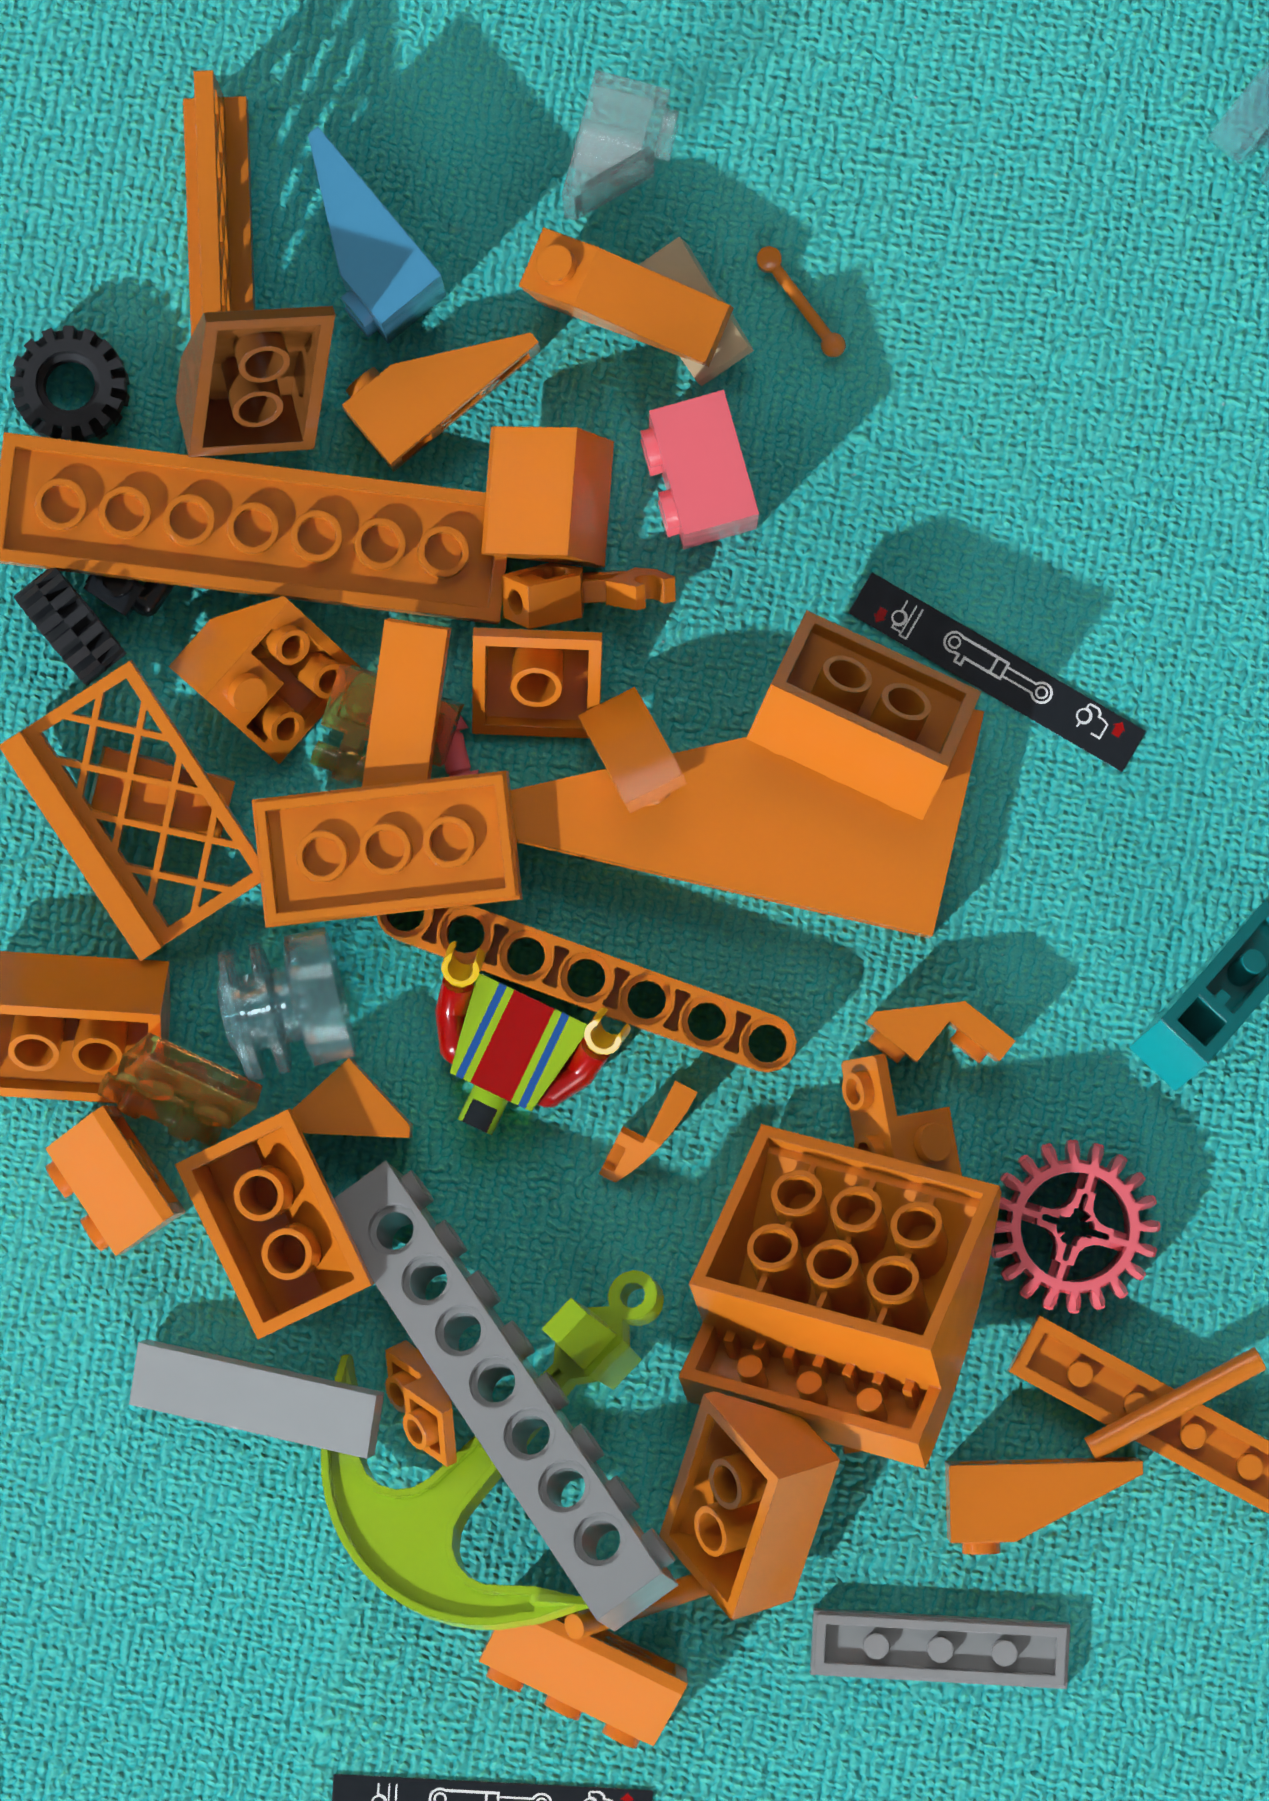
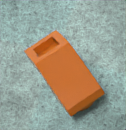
M966 1001L875 1011L864 1022L874 1030L868 1041L897 1064L904 1055L913 1062H918L947 1024L956 1030L950 1041L979 1064L986 1055L995 1062L1000 1061L1015 1043L1012 1037Z

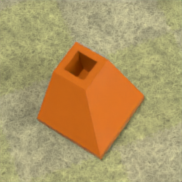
M284 596L211 618L168 666L278 764L284 760L363 670Z

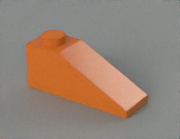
M544 227L519 283L520 288L545 307L708 367L734 309L725 302L602 248Z
M530 332L394 363L381 373L375 367H372L349 385L346 393L351 398L344 402L342 406L346 415L394 472L540 353L539 342Z
M1103 1457L1097 1461L1094 1458L945 1461L947 1539L950 1543H962V1554L986 1555L1001 1553L1000 1542H1017L1143 1475V1461L1138 1457Z

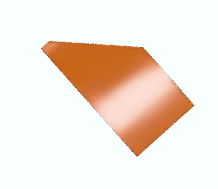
M675 1080L647 1136L644 1137L623 1126L599 1175L617 1182L645 1162L671 1135L687 1113L698 1092Z

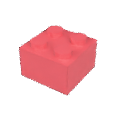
M720 390L649 410V428L640 431L642 438L640 442L650 477L662 473L666 490L658 492V506L667 537L679 535L683 550L756 530L759 511L725 391Z

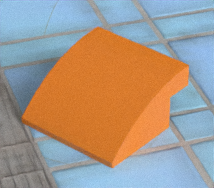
M761 1124L689 1283L703 1323L678 1376L687 1401L700 1405L703 1394L715 1391L803 1417L822 1440L926 1469L957 1385L979 1308L1002 1193L1000 1186Z

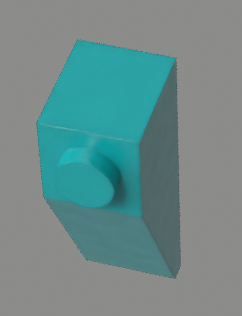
M1266 899L1165 1005L1129 1047L1174 1091H1177L1209 1064L1269 994V902Z

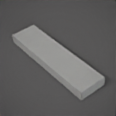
M146 1339L138 1342L129 1405L368 1459L375 1455L384 1392Z
M813 1608L810 1675L1067 1689L1069 1622Z

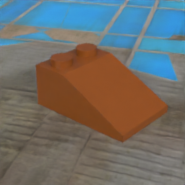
M333 306L203 313L181 356L176 393L177 410L189 457L313 450L315 448L335 321Z

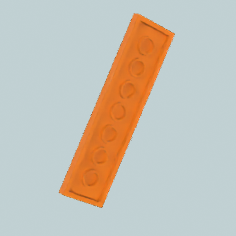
M8 432L3 434L0 459V564L40 569L56 568L59 571L277 598L284 596L287 599L498 625L502 607L501 575L506 572L507 557L481 554L486 492L207 457H189L183 454Z

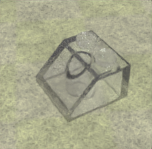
M595 70L562 192L565 218L580 219L653 177L658 159L670 161L679 124H677L679 111L670 109V89Z

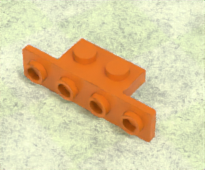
M885 1054L842 1062V1093L849 1107L855 1139L854 1148L962 1176L950 1107L897 1116Z

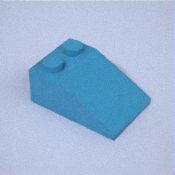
M317 126L308 134L339 272L346 289V293L340 298L346 305L345 311L368 338L377 331L389 344L446 297L442 276Z

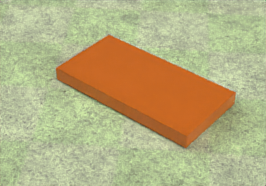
M509 771L252 799L265 928L523 899Z

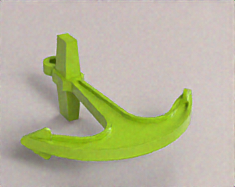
M637 1270L623 1272L614 1279L609 1288V1306L587 1308L573 1298H570L542 1328L555 1342L553 1364L542 1374L547 1371L560 1386L566 1397L576 1385L597 1381L614 1390L642 1360L630 1347V1325L643 1326L651 1323L658 1317L664 1304L663 1290L651 1276ZM644 1289L645 1296L642 1303L637 1307H628L627 1300L629 1295L634 1290ZM351 1354L341 1355L334 1381L358 1386L353 1356ZM542 1427L536 1429L529 1436L527 1445L531 1442V1440L535 1437V1435L539 1432V1430ZM476 1436L456 1453V1463L448 1467L442 1465L425 1481L414 1487L402 1489L382 1486L376 1481L366 1458L321 1448V1477L325 1501L340 1541L365 1576L385 1594L405 1607L431 1620L474 1630H504L542 1624L589 1609L581 1596L536 1586L483 1584L474 1580L466 1571L460 1554L461 1533L470 1515L502 1477Z

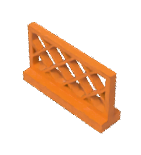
M213 70L193 71L194 98L183 99L191 336L203 313L255 310L248 100L246 96L224 97Z
M133 660L120 666L0 744V749L139 961L153 954L169 941L261 883L256 848ZM125 679L128 680L141 700L136 726L100 718L105 692ZM95 699L92 716L74 713ZM148 712L160 731L144 728ZM63 719L90 725L83 760L58 756L43 732ZM98 727L134 734L127 770L91 763ZM142 737L162 740L170 744L176 754L171 780L135 772ZM65 766L81 769L78 784L75 783ZM183 766L196 785L180 782ZM89 771L125 779L118 814L92 809L84 796ZM133 781L170 788L162 824L126 816ZM178 790L202 795L212 809L207 834L170 826ZM218 819L231 839L215 836ZM100 820L116 823L113 839ZM124 825L160 833L153 868L127 862L119 850ZM168 835L205 842L198 878L161 870ZM213 844L238 849L253 872L233 885L206 880ZM136 874L151 877L148 892ZM159 879L196 886L191 911L171 925L167 923L155 904ZM204 888L220 892L200 905Z

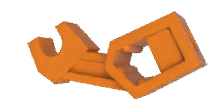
M549 562L501 575L503 618L528 629L582 618L584 603L606 602V605L637 611L646 608V599L658 600L664 604L676 601L675 576L658 569L635 567L628 571L583 573V567Z

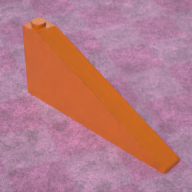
M973 710L951 764L923 821L905 812L895 810L885 803L847 785L835 782L827 776L789 758L774 754L767 748L743 737L673 753L688 784L673 791L661 803L644 806L632 813L628 811L606 769L511 790L516 842L522 845L833 917L931 938L935 930L984 711Z

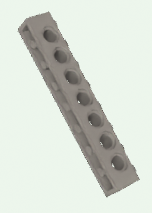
M385 1160L336 1196L334 1200L373 1282L596 1620L615 1632L677 1587L679 1584L667 1568V1566L675 1561L671 1551L653 1528L646 1533L642 1531L632 1516V1513L640 1508L636 1499L617 1475L611 1480H608L596 1462L604 1456L601 1447L582 1423L573 1428L561 1410L569 1404L568 1398L547 1371L538 1376L527 1357L535 1352L532 1344L513 1320L504 1325L493 1308L501 1301L500 1297L481 1271L477 1270L473 1274L469 1273L459 1256L467 1251V1248L446 1220L437 1225L426 1206L434 1201L433 1197L419 1177L412 1170L403 1175ZM413 1224L411 1240L404 1247L393 1250L392 1241L396 1232L406 1225ZM446 1274L447 1284L444 1291L438 1297L426 1300L425 1292L429 1282L438 1275ZM480 1324L481 1335L478 1342L472 1348L460 1351L459 1339L462 1333L468 1327ZM514 1375L515 1387L512 1394L501 1402H493L492 1394L496 1383L505 1376ZM548 1426L550 1438L547 1445L540 1452L529 1455L527 1453L529 1436L536 1429ZM583 1478L585 1490L582 1498L572 1506L563 1507L561 1495L564 1487L574 1479ZM610 1531H619L620 1545L616 1553L608 1559L598 1560L596 1546L600 1538Z

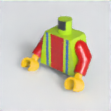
M451 942L447 948L441 966L444 977L435 1009L440 1054L447 1062L452 1064L451 1074L474 1084L458 1120L485 1133L493 1135L508 1101L533 1112L537 1105L545 1108H554L588 1087L610 1054L614 1053L621 1046L630 1033L631 1027L628 1023H626L619 1034H610L603 1029L601 1019L607 1013V1008H601L592 1020L586 1024L480 974L485 959V952L478 948L474 963L463 964L455 958L454 951L457 942Z

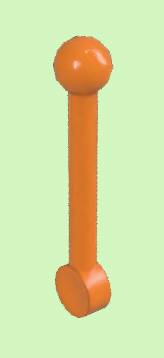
M772 246L761 248L757 254L758 268L762 272L772 273L821 338L823 353L829 357L840 356L846 348L844 338L840 334L830 331L781 266L782 257L780 251Z

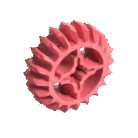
M1077 1140L1066 1141L1065 1160L1059 1161L1052 1144H1043L1040 1148L1045 1163L1044 1166L1038 1168L1032 1158L1028 1155H1022L1018 1158V1163L1028 1176L1022 1182L1009 1173H1003L1000 1177L1003 1185L1015 1192L1011 1200L1001 1197L999 1209L1007 1210L1005 1221L997 1220L995 1233L1005 1232L1007 1242L992 1246L991 1257L1001 1258L1012 1254L1015 1261L1001 1271V1276L1004 1280L1010 1281L1024 1272L1028 1278L1021 1285L1019 1295L1025 1299H1029L1039 1285L1045 1287L1046 1289L1042 1297V1307L1045 1309L1053 1310L1057 1304L1059 1293H1066L1067 1311L1077 1314L1081 1308V1293L1087 1292L1093 1308L1096 1310L1105 1308V1298L1101 1291L1102 1287L1108 1285L1113 1294L1123 1299L1128 1295V1290L1118 1277L1124 1271L1139 1281L1143 1280L1146 1276V1272L1142 1267L1131 1262L1135 1253L1152 1258L1156 1256V1247L1139 1242L1141 1231L1150 1233L1160 1231L1159 1221L1150 1219L1140 1220L1139 1214L1140 1210L1150 1209L1157 1204L1154 1195H1145L1134 1199L1131 1192L1143 1184L1145 1181L1144 1175L1141 1172H1136L1122 1181L1118 1175L1124 1169L1127 1158L1121 1154H1117L1112 1158L1106 1168L1101 1166L1100 1163L1104 1155V1146L1101 1144H1092L1086 1161L1080 1160V1146ZM1080 1172L1075 1188H1072L1068 1199L1061 1206L1046 1208L1027 1202L1032 1193L1048 1179L1064 1173ZM1098 1180L1113 1192L1121 1206L1124 1218V1233L1106 1227L1095 1217L1093 1207L1096 1194L1094 1191ZM1079 1207V1210L1085 1214L1080 1221L1089 1222V1229L1102 1232L1103 1238L1086 1235V1237L1075 1236L1071 1245L1066 1244L1060 1239L1065 1232L1057 1231V1224L1044 1221L1042 1215L1046 1214L1055 1218L1060 1216L1071 1217L1074 1209ZM1021 1220L1044 1228L1051 1236L1053 1246L1050 1258L1052 1261L1048 1274L1042 1271L1028 1255L1022 1240ZM1100 1245L1118 1251L1112 1261L1096 1274L1083 1279L1066 1280L1070 1267L1074 1266L1079 1252L1085 1247Z

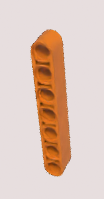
M472 905L424 910V917L420 925L409 931H401L394 928L390 923L389 914L377 916L378 924L390 937L443 958L450 944L448 935L452 924L459 918H475L481 922L485 932L484 941L479 947L485 952V959L480 970L484 973L595 1013L601 1008H607L608 1011L604 1016L625 1024L628 1023L633 1027L755 1071L769 1073L780 1070L791 1061L795 1054L797 1041L794 1030L787 1021L776 1015ZM526 938L539 942L544 948L545 953L544 963L541 968L529 975L515 972L510 967L508 960L509 950L512 945ZM478 948L469 953L455 950L454 956L463 964L474 963ZM584 960L596 962L605 973V983L601 991L589 997L579 996L574 993L568 983V975L571 968L576 963ZM651 982L658 985L664 992L666 999L665 1007L656 1017L649 1019L640 1018L630 1010L628 995L637 984ZM705 1003L718 1007L724 1014L726 1021L722 1034L716 1039L709 1041L700 1040L695 1037L688 1025V1018L692 1009ZM764 1025L773 1026L780 1030L785 1040V1049L781 1057L769 1063L756 1059L750 1052L748 1045L749 1037L753 1030Z

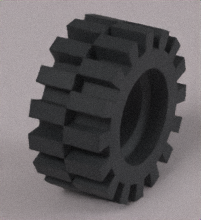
M63 326V330L56 332L52 328L42 331L43 337L36 342L31 338L24 345L27 349L22 357L17 355L14 361L15 376H10V388L13 390L15 397L12 399L24 421L41 437L88 442V440L95 437L100 440L107 436L106 430L112 424L117 426L123 418L120 413L123 406L128 407L130 398L127 393V385H130L128 373L125 371L124 363L114 348L105 339L103 340L98 337L95 332L86 328L84 331H80L75 326ZM72 362L82 364L92 372L95 388L91 399L84 406L75 410H64L56 407L50 402L46 392L49 375L56 367L62 364Z
M56 568L45 570L13 596L41 634L86 686L127 654L81 595Z

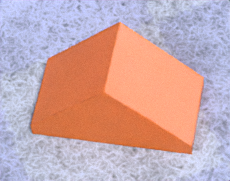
M348 1058L292 1109L302 1133L412 1138L413 1124L353 1058Z

